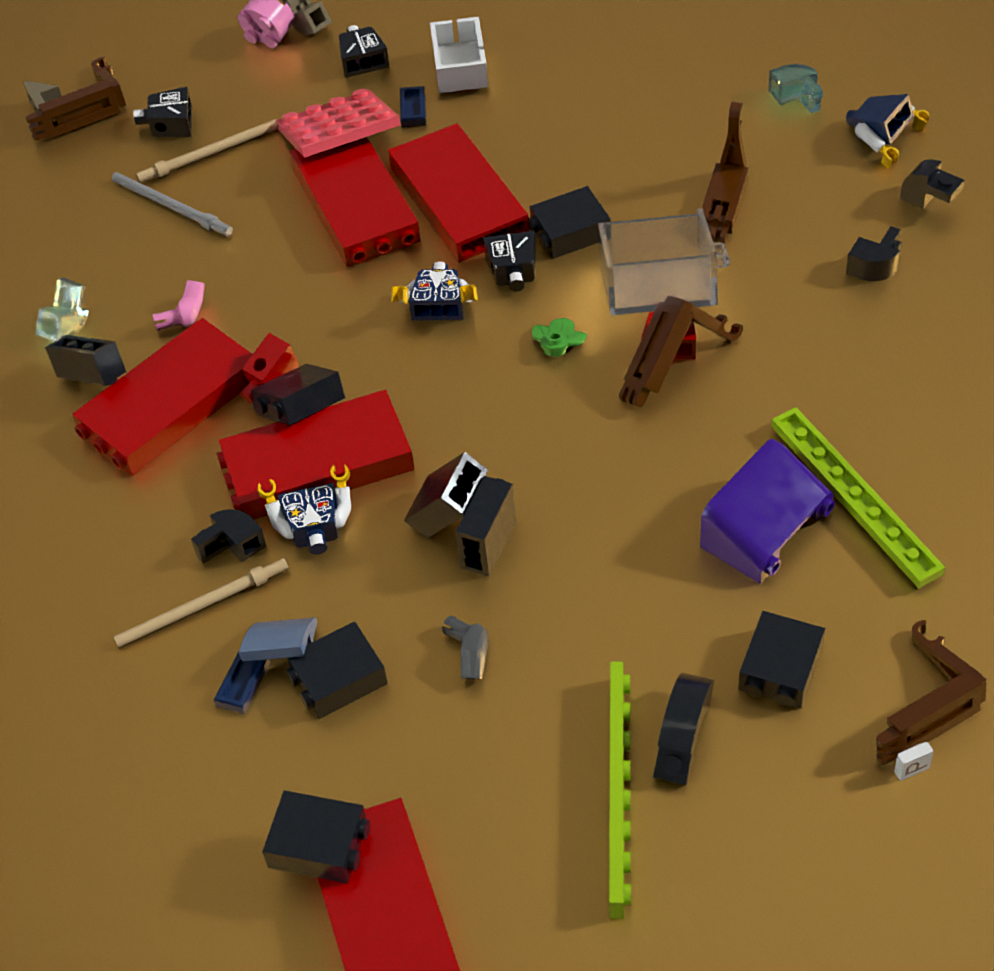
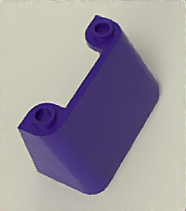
M769 439L704 508L701 516L700 547L761 584L769 575L773 576L778 571L781 565V560L779 559L780 549L809 517L812 516L820 519L822 516L827 517L831 513L835 505L833 493L783 444L774 439Z

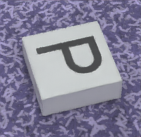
M923 742L898 753L894 772L900 781L930 768L934 751L928 742Z

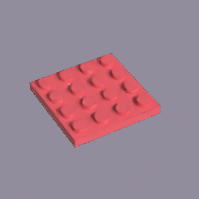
M366 89L356 90L352 93L353 95L345 98H332L329 100V103L321 106L319 104L308 106L306 111L300 113L290 112L284 114L282 119L276 120L278 130L304 158L400 126L401 123L398 114L370 90Z

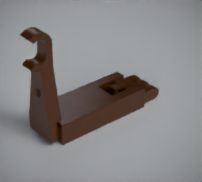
M105 57L97 58L91 63L94 74L100 82L39 104L40 111L26 116V121L30 124V132H33L32 138L34 141H39L49 136L54 138L121 112L120 108L126 106L120 84L112 76L114 74L112 66L107 65Z
M740 102L731 103L728 117V135L721 161L715 165L699 215L700 231L698 240L701 241L705 240L706 234H710L709 242L715 243L716 237L719 235L720 243L726 244L728 234L733 232L748 182L749 167H747L741 133L742 120H740L743 103Z
M668 295L665 302L659 301L623 379L625 382L619 393V399L631 405L642 407L650 391L658 394L691 321L731 341H735L741 336L743 325L733 324L731 331L728 333L724 329V325L728 321L727 316L719 314L714 318L692 303Z
M926 620L918 621L913 625L912 641L935 663L950 681L887 718L889 728L876 737L877 762L881 765H886L897 759V755L900 752L923 742L933 740L981 711V703L986 701L987 679L944 647L945 637L938 636L935 640L926 639L922 635L926 633Z

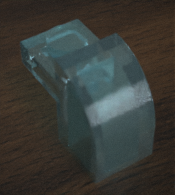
M789 64L770 70L768 91L780 105L799 99L810 113L820 111L823 91L820 85L817 84L818 72L815 69L802 64Z
M67 278L57 279L53 305L39 308L36 335L55 342L65 335L75 336L85 324L89 311L83 308L85 285Z

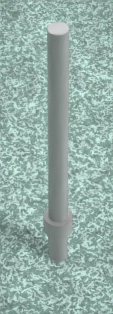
M118 172L112 175L113 182L199 222L201 227L209 231L215 230L226 236L232 234L233 228L219 221L218 217L210 213L204 214Z

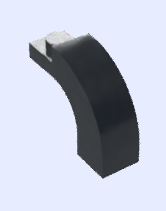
M681 673L678 676L671 692L661 727L653 778L682 785L688 784L699 729L704 715L709 710L715 680Z

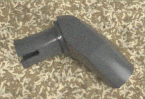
M455 616L447 617L444 624L451 628L442 626L443 634L462 642L461 678L483 679L489 646L487 630L478 623L469 625Z

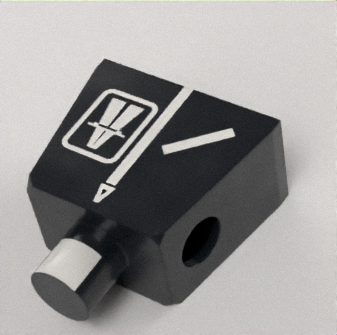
M352 25L347 28L346 32L339 35L345 78L390 67L387 47L373 27L360 29L357 25Z
M188 87L150 94L148 96L147 109L134 110L135 124H149L151 134L154 137H192V103Z
M534 231L483 237L485 259L496 285H509L510 290L517 292L524 289L525 282H532L535 279L536 244Z

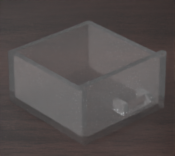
M697 208V214L598 223L601 273L610 316L653 312L656 310L659 301L665 302L668 295L684 299L697 307L718 305L717 268L727 267L731 261L725 244L713 242L702 208Z

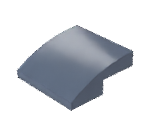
M316 617L254 623L246 632L239 649L241 660L254 661L304 656L306 645L313 642L317 626Z

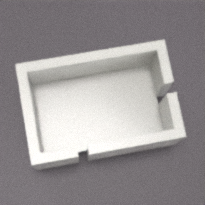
M479 17L457 19L459 42L454 43L452 20L430 23L439 93L488 87L487 66Z

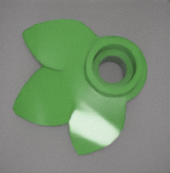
M567 318L555 319L551 321L549 326L535 325L532 328L533 339L541 342V347L546 355L553 357L565 354L569 346H578L585 342L587 338L586 333L574 331L573 321Z

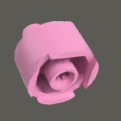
M249 0L238 14L237 19L245 32L244 37L250 43L259 41L274 49L291 28L294 22V14L287 3L283 6L277 0Z

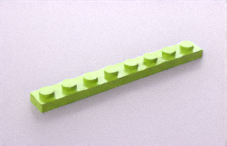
M797 407L772 419L771 427L833 493L836 499L918 589L944 575L945 566Z
M610 662V919H624V905L631 906V884H624V873H631V852H624V842H631V821H624V811H631V790H624V781H631L630 760H624V751H630V731H624V722H630V702H624V694H630V674H624L623 662Z

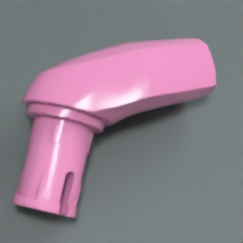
M187 280L183 298L178 302L177 309L153 314L154 321L166 319L165 322L155 324L157 331L178 325L185 328L193 325L201 309L205 284Z

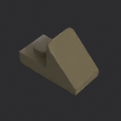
M32 81L23 82L29 102L35 112L40 111L39 104L62 96L59 87L56 85Z

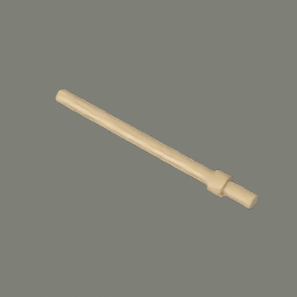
M274 119L165 162L162 160L153 164V167L136 173L137 180L141 183L156 176L159 178L169 175V171L277 130L278 124Z
M282 558L263 568L261 566L249 570L250 574L113 636L118 648L253 585L258 587L268 582V578L289 569L288 564Z

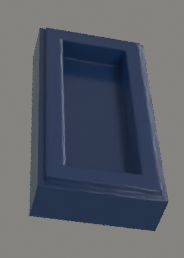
M424 86L400 88L401 127L426 125Z
M238 651L213 700L215 706L245 714L270 664V659L242 661Z

